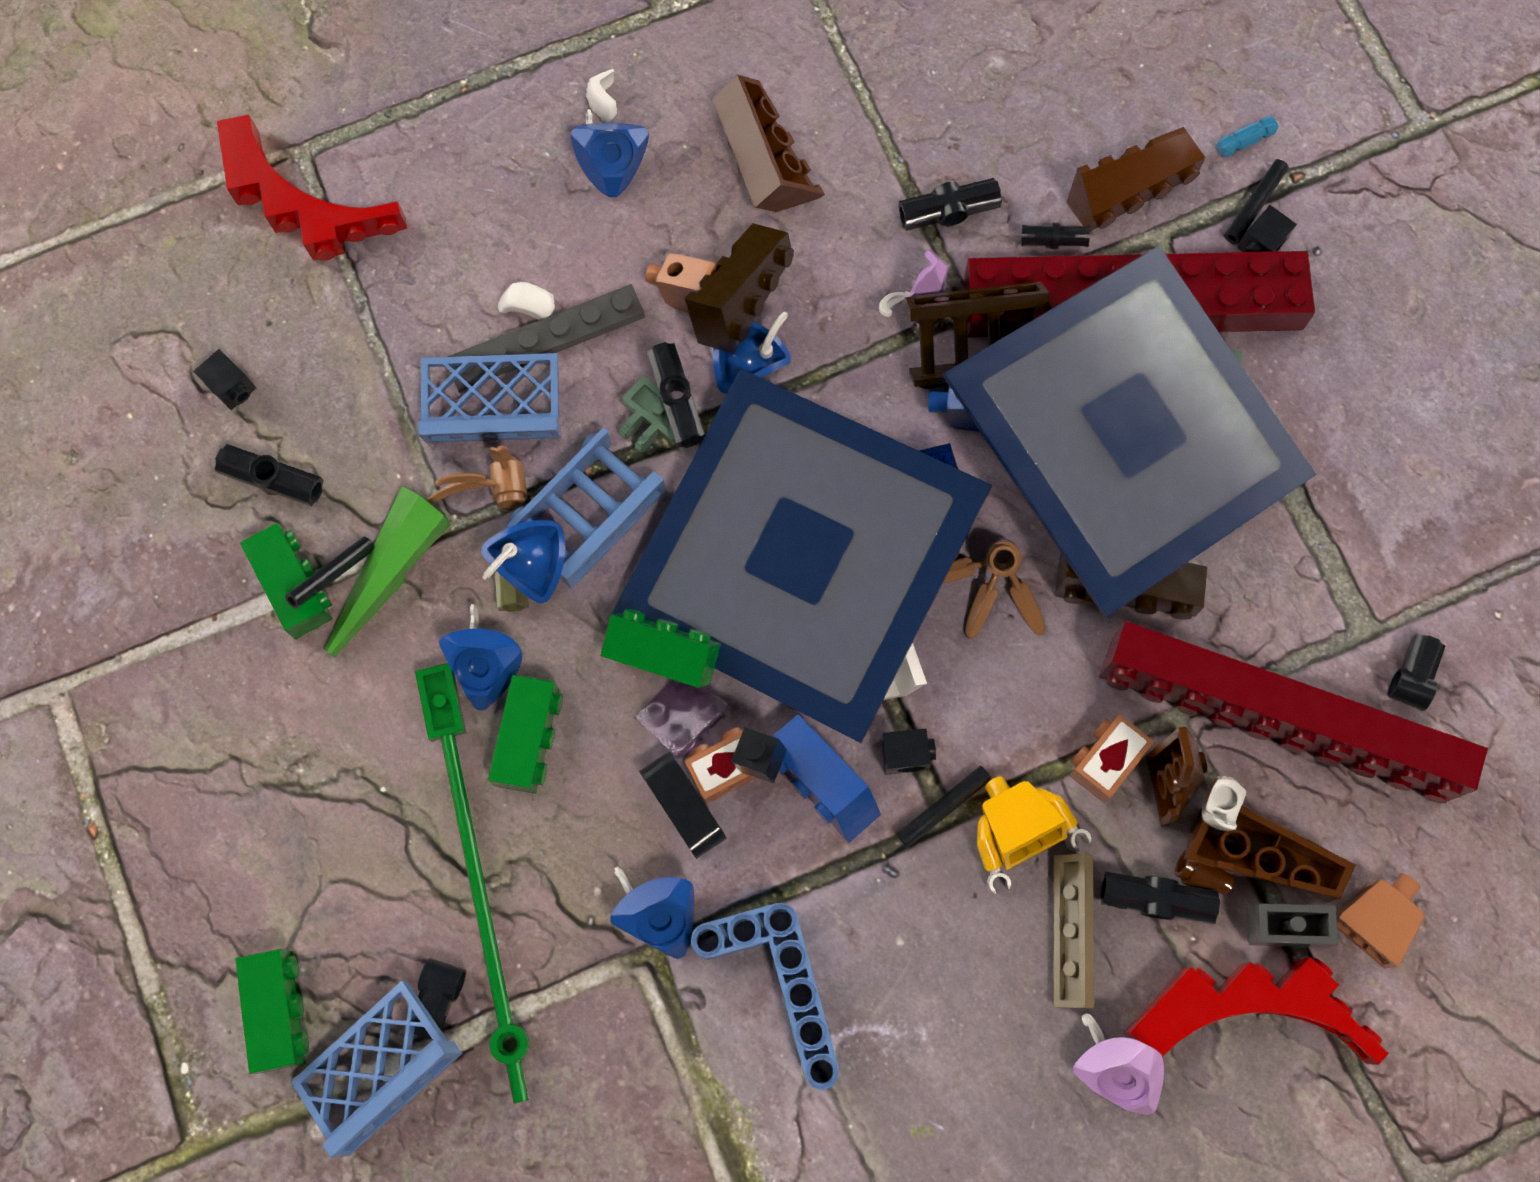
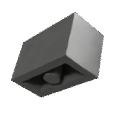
M1256 904L1247 907L1249 945L1329 947L1338 945L1335 905Z

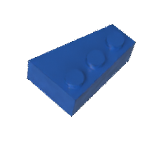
M799 714L772 736L778 738L787 749L779 773L781 775L785 772L788 773L793 779L790 783L804 799L809 797L815 804L814 809L827 824L831 823L848 843L881 815L869 786Z

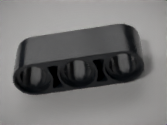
M670 751L639 771L696 859L727 839Z

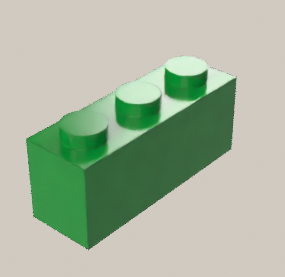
M277 522L240 542L284 630L295 640L333 619L328 610L332 606V602L324 589L297 609L291 607L285 599V595L315 573L307 558L301 559L297 550L301 549L302 546L293 530L286 531Z
M625 609L623 613L610 615L601 657L697 688L711 683L721 643L710 640L711 634L691 629L690 633L677 629V623L664 619H657V623L645 619V613L633 609Z
M512 675L488 776V781L493 786L533 794L537 793L538 785L543 786L547 775V764L543 763L546 749H552L555 739V729L551 728L554 715L560 714L563 702V694L559 693V688L555 682Z
M284 949L235 958L249 1074H262L306 1064L305 1055L309 1053V1041L307 1034L304 1031L302 1032L300 1016L304 1014V1003L301 994H297L295 979L299 977L297 958L292 956L291 951Z

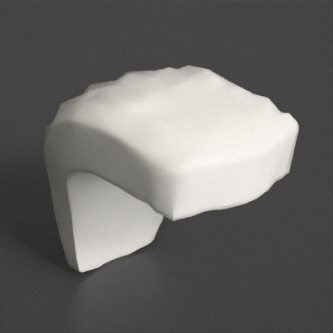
M614 69L589 78L587 83L586 97L589 107L605 123H610L617 115L616 101L605 91L614 82Z
M517 282L511 284L503 293L498 303V310L500 313L520 312L541 320L553 313L555 301L553 294L545 289L527 282Z
M1216 776L1210 785L1202 806L1203 821L1219 830H1235L1237 827V816L1247 792L1244 787L1232 777Z

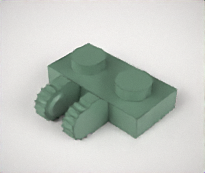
M643 375L621 399L622 404L633 414L619 431V435L626 440L639 429L642 421L649 425L635 444V448L640 452H644L655 441L658 434L672 445L675 444L665 410L662 407L657 385Z

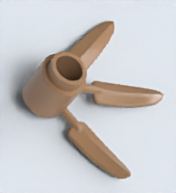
M503 445L497 448L490 447V455L492 460L495 461L489 466L490 479H486L484 474L458 473L441 477L435 481V485L454 484L432 494L428 502L433 504L438 500L459 492L491 486L492 497L497 502L498 508L505 510L519 508L525 504L524 498L527 497L524 464L511 455L508 447Z
M998 539L993 541L986 549L985 559L972 562L969 557L955 560L943 582L944 584L974 575L975 568L985 565L993 573L988 585H980L971 606L965 628L968 638H973L977 635L998 596V589L994 588L998 577L1008 576L1013 584L1009 590L1024 620L1035 634L1043 635L1045 632L1043 617L1026 582L1020 583L1015 575L1021 566L1022 556L1017 545L1011 540ZM998 551H1008L1009 559L1006 562H999L996 559Z

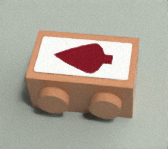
M1120 714L1112 722L1106 718L1093 733V736L1098 740L1089 750L1083 746L1070 762L1075 766V769L1069 776L1103 803L1112 797L1155 742Z
M740 727L724 733L721 736L722 741L711 747L708 744H703L689 752L690 758L684 760L706 805L757 779L740 772L731 763L743 732Z

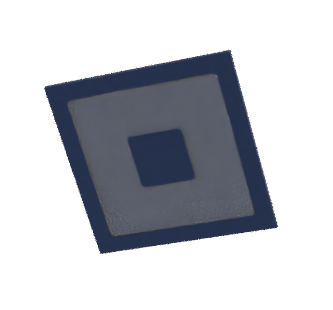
M1160 246L1140 256L942 375L1105 618L1316 475Z
M740 369L611 615L623 613L625 609H633L645 613V619L657 623V619H664L677 623V629L690 633L691 629L711 634L710 640L721 643L715 665L716 670L862 743L992 485Z

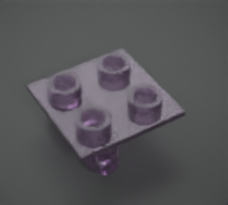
M671 680L634 718L678 760L681 756L686 757L688 755L687 752L696 744L694 742L696 739L699 742L703 740L701 735L704 732L706 734L711 732L708 729L709 727L712 728L721 718L724 719L726 717L724 713L728 710L729 705L707 686L697 688Z

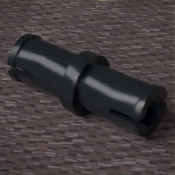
M1053 222L1052 226L1022 225L1021 234H1035V237H1021V247L1051 246L1053 250H1058L1059 246L1089 247L1090 238H1076L1075 236L1090 235V225L1060 226L1059 222Z

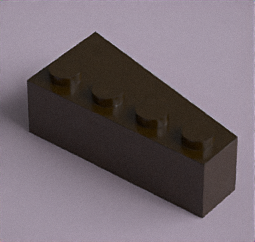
M752 223L732 245L731 256H722L717 262L715 274L713 276L706 274L699 282L701 289L697 293L690 292L685 297L699 344L734 354L740 342L745 341L751 324L756 317L761 315L766 299L771 292L776 290L780 276L793 261L794 250L791 248L788 232Z
M1061 553L1059 556L1055 596L1063 597L1065 602L1072 604H1083L1085 601L1094 602ZM1187 562L1124 606L1135 608V612L1141 614H1155L1156 611L1170 613V616L1175 619L1187 620L1191 619L1192 616L1196 617L1204 608L1207 566Z

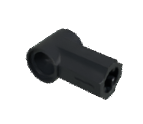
M1415 634L1411 638L1402 667L1396 671L1390 682L1387 696L1418 710L1425 711L1436 694L1437 682L1434 679L1446 646L1435 637Z
M429 958L422 969L418 981V991H420L418 998L442 1031L451 1004L457 1000L463 988L466 969ZM415 1026V1035L433 1040L424 1027Z

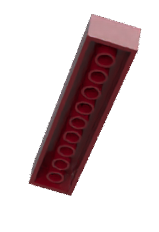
M1308 251L1165 254L1218 332L1304 330L1315 314ZM1144 254L968 258L964 276L965 290L1042 282L1049 292V306L1039 307L1035 311L1036 319ZM1018 309L1005 311L1001 315L1002 337L1022 327V316ZM984 313L970 315V318L967 319L968 338L988 337L987 316Z
M1125 621L1112 637L1099 678L1107 680V685L1112 688L1124 691L1128 690V688L1141 692V696L1146 700L1156 703H1162L1164 700L1175 704L1176 709L1182 713L1189 715L1200 713L1211 717V722L1216 725L1231 728L1233 725L1245 729L1246 734L1250 737L1260 740L1271 738L1282 742L1281 746L1289 751L1301 753L1304 750L1316 754V759L1323 763L1347 765L1352 767V772L1367 778L1377 776L1388 780V785L1393 788L1405 791L1410 789L1424 793V798L1437 803H1447V801L1460 798L1478 789L1488 751L1487 747L1128 621Z

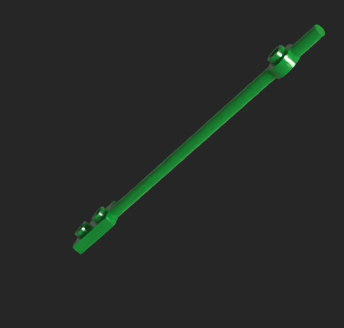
M445 663L417 670L415 675L428 739L431 742L441 740L498 1023V1028L490 1038V1052L497 1061L506 1064L513 1103L516 1104L529 1100L521 1060L528 1053L530 1040L523 1028L513 1024L455 738L457 735L465 734L466 728L455 675L449 664ZM509 1037H514L517 1041V1047L512 1052L507 1051L505 1048V1041Z

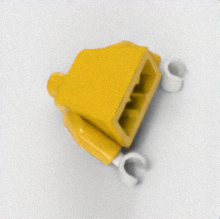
M1002 776L995 777L986 784L985 789L991 799L982 804L984 816L978 820L977 848L985 870L990 872L987 886L994 894H996V891L993 887V881L996 877L1001 876L1004 878L1008 890L1011 887L1010 878L1000 870L1002 865L1007 871L1064 839L1066 847L1070 851L1078 852L1080 849L1074 840L1077 834L1081 836L1085 844H1090V833L1087 830L1077 828L1078 821L1063 797L1043 788H1035L1028 781H1023L1010 788Z

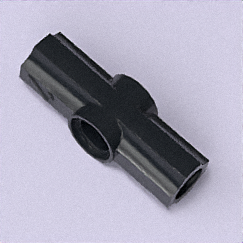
M994 178L959 186L957 182H946L937 186L930 194L899 201L900 220L906 231L936 223H941L942 226L946 227L954 226L965 221L969 215L1001 208V190L998 181Z
M664 342L654 345L646 353L676 447L689 448L696 446L699 442L703 441L705 434L691 394L690 383L686 379L675 343ZM674 391H679L684 394L679 399H671L668 397V395Z
M226 444L225 447L220 448L215 458L216 465L214 470L218 474L260 488L268 495H280L312 507L315 502H318L323 492L324 480L320 476L280 463L270 455H257ZM275 470L274 475L270 479L263 480L266 473Z
M1105 872L1100 894L1102 905L1140 911L1141 915L1156 919L1174 920V918L1211 925L1216 924L1220 899L1219 892L1178 885L1179 882L1173 879L1155 876L1140 878L1112 872Z

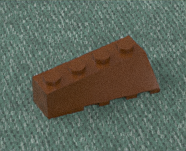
M737 74L712 99L717 110V116L723 125L728 138V144L734 153L738 163V170L745 181L749 198L754 207L779 212L824 196L825 194L820 185L813 186L807 174L811 169L805 159L799 161L791 148V145L795 143L791 134L777 123L776 120L780 115L761 82Z
M1184 127L1151 139L1146 144L1145 149L1140 150L1135 145L1126 149L1119 159L1114 160L1110 155L1100 159L1098 162L1099 166L1091 170L1088 165L1077 168L1067 204L1082 226L1090 225V231L1098 227L1104 229L1111 225L1120 215L1126 212L1127 214H1132L1152 198L1156 200L1161 199L1173 187L1181 183L1187 185L1194 181L1200 175V169L1206 157Z
M1241 806L1238 813L1237 827L1232 831L1219 830L1205 823L1201 808L1190 831L1184 860L1301 889L1325 902L1341 899L1356 864L1244 806Z

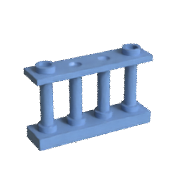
M604 428L597 434L589 435L583 442L581 450L525 507L521 506L516 509L506 525L509 528L520 523L538 520L551 508L584 537V543L575 552H569L565 549L564 564L560 576L561 580L571 589L666 492L664 479L655 471L647 478L645 476L640 477L608 450L612 443L608 431ZM597 459L632 488L631 495L624 502H616L584 474ZM573 483L608 512V518L599 527H593L560 498Z

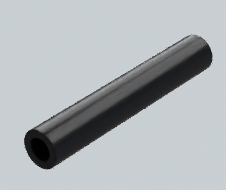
M1276 159L1224 234L1228 242L1232 244L1240 242L1288 171L1289 166L1285 161Z
M362 537L285 595L288 604L295 609L299 608L369 555L374 549L372 541L367 537Z
M979 766L896 833L897 837L905 847L909 848L992 780L989 773L982 766Z

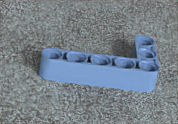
M775 903L699 925L692 933L691 946L695 953L707 960L766 944L770 945L805 1078L813 1088L824 1090L832 1087L838 1079L839 1067L795 910L788 904ZM783 911L790 915L792 922L787 930L779 932L771 927L770 919L774 913ZM743 921L750 922L755 927L754 937L747 942L739 941L734 936L735 927ZM708 931L716 933L719 937L718 946L711 952L702 951L698 945L700 936ZM787 948L797 949L802 956L801 963L794 969L785 968L780 962V955ZM805 985L810 989L812 999L808 1005L799 1007L792 1003L790 992L793 987ZM807 1022L817 1023L822 1030L821 1040L815 1045L804 1043L800 1037L801 1027ZM818 1060H825L832 1067V1076L825 1083L815 1082L810 1075L811 1066Z

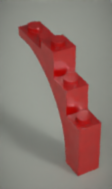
M249 114L217 121L226 187L236 204L253 205L263 201L265 218L275 233H288L301 228L303 245L313 261L330 260L335 256L345 254L343 242H359L367 237L381 234L392 235L400 230L408 229L406 217L398 201L367 208L347 207L314 198L288 183L268 163L263 152L259 131Z
M1311 957L1298 959L1275 985L1272 983L1274 980L1273 975L1259 963L1254 965L1252 962L1242 963L1217 990L1213 988L1215 985L1214 980L1202 969L1183 968L1122 1033L1126 1038L1138 1040L1154 1048L1163 1057L1179 1041L1212 1022L1241 1014L1264 1013L1299 1019L1336 1035L1365 1064L1379 1065L1389 1054L1380 1045L1382 1039L1375 1031L1366 1025L1361 1027L1351 1017L1353 1012L1348 1005L1337 997H1333V999L1330 997L1339 984L1331 977L1333 972L1324 962L1317 958L1313 960Z

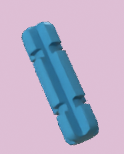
M1273 116L1264 117L1259 120L1260 123L1254 122L1233 132V136L1227 135L1220 138L1216 144L1217 151H1219L1221 157H1228L1235 153V149L1240 151L1261 141V137L1268 138L1274 135L1279 128Z

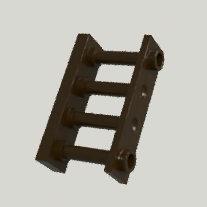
M1033 282L905 297V308L910 321H915L919 324L921 367L909 368V375L914 387L919 386L923 389H932L938 387L939 384L947 383L942 375L968 359L967 319L970 318V315L984 313L987 316L988 347L1002 339L1001 315L1005 311L1018 309L1022 316V326L1034 320L1035 311L1039 307L1049 306V292L1043 283ZM950 317L953 320L955 363L935 365L933 323L936 319Z

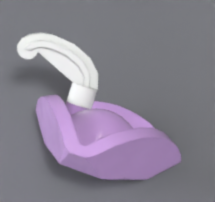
M927 249L924 256L932 264L925 267L919 273L911 293L906 291L905 293L894 292L886 295L879 304V312L886 317H890L892 315V308L900 303L905 305V297L942 293L949 265L933 251Z
M1083 1014V1024L1089 1027L1096 1045L1087 1050L1073 1066V1073L1091 1090L1123 1109L1143 1115L1154 1114L1160 1099L1164 1079L1162 1055L1154 1048L1132 1038L1119 1037L1105 1040L1095 1019L1090 1014Z

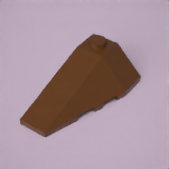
M1186 726L1177 728L1146 755L1161 827L1169 826L1177 821L1204 781V773H1207L1205 754L1199 752L1197 741Z

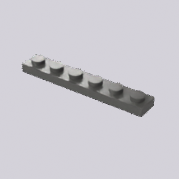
M632 284L448 357L557 353L643 319L645 314ZM512 364L503 365L494 375L499 376L517 368ZM485 365V366H486L488 369H490L493 365ZM450 366V367H452L454 370H456L459 366ZM469 366L460 376L473 386L486 372L479 366ZM458 379L454 381L458 391L467 389Z

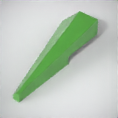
M404 486L399 490L374 543V549L369 554L324 648L332 657L335 658L400 588L406 581L404 575L451 525L440 511L419 494Z

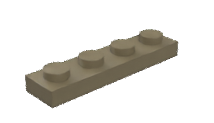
M1089 854L1054 855L1055 1008L1094 1009L1093 855Z

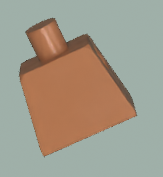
M671 253L667 256L663 266L653 263L648 266L645 281L658 286L667 305L689 313L685 297L690 292L697 293L701 289L699 282L706 274L713 276L717 271V265L711 261Z
M1404 873L1400 874L1393 885H1390L1383 879L1371 881L1336 911L1337 929L1384 969L1398 967L1425 916L1424 912L1411 902L1412 898L1421 888L1420 884Z

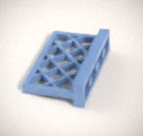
M558 354L421 358V421H418V435L426 443L561 438ZM537 363H550L551 374L541 384L529 374ZM512 364L520 372L505 385L494 374L503 365ZM519 364L527 365L524 368H522ZM485 365L493 366L490 369H488ZM450 366H459V367H458L456 370H454V369H453L452 367H450ZM469 366H479L486 373L471 386L460 375ZM430 367H445L452 373L439 387L430 381ZM526 377L537 388L523 402L512 389ZM492 378L503 389L489 403L477 391ZM458 379L469 390L455 404L443 392ZM550 384H551V394L546 390V388H547ZM430 387H432L435 390L431 396ZM541 393H544L551 400V413L536 414L529 405ZM509 394L520 406L511 415H502L494 407ZM475 395L486 407L477 416H468L460 408ZM439 396L452 406L443 417H430V405ZM526 409L530 414L521 413ZM490 411H492V412L495 413L496 415H487V414H488ZM456 412L461 415L452 417Z
M401 981L294 1078L291 1084L327 1141L323 1144V1147L329 1157L350 1156L463 1053L454 1041L446 1039L409 983ZM403 995L409 1004L407 1021L393 1020L394 1002ZM372 1022L382 1023L379 1046L364 1045L366 1028ZM391 1024L406 1025L403 1049L388 1047ZM415 1026L424 1027L433 1039L422 1051L412 1050ZM344 1048H354L351 1071L336 1070L338 1053ZM363 1049L378 1051L375 1074L360 1073ZM387 1052L402 1053L400 1071L394 1076L384 1075ZM411 1054H412V1055H416V1056L410 1061V1059H411ZM316 1073L326 1074L322 1097L314 1096L306 1084ZM335 1075L350 1077L346 1100L332 1098ZM359 1078L374 1079L372 1095L366 1102L356 1101ZM331 1103L345 1105L343 1122L336 1129L329 1120ZM355 1106H360V1107L354 1112Z

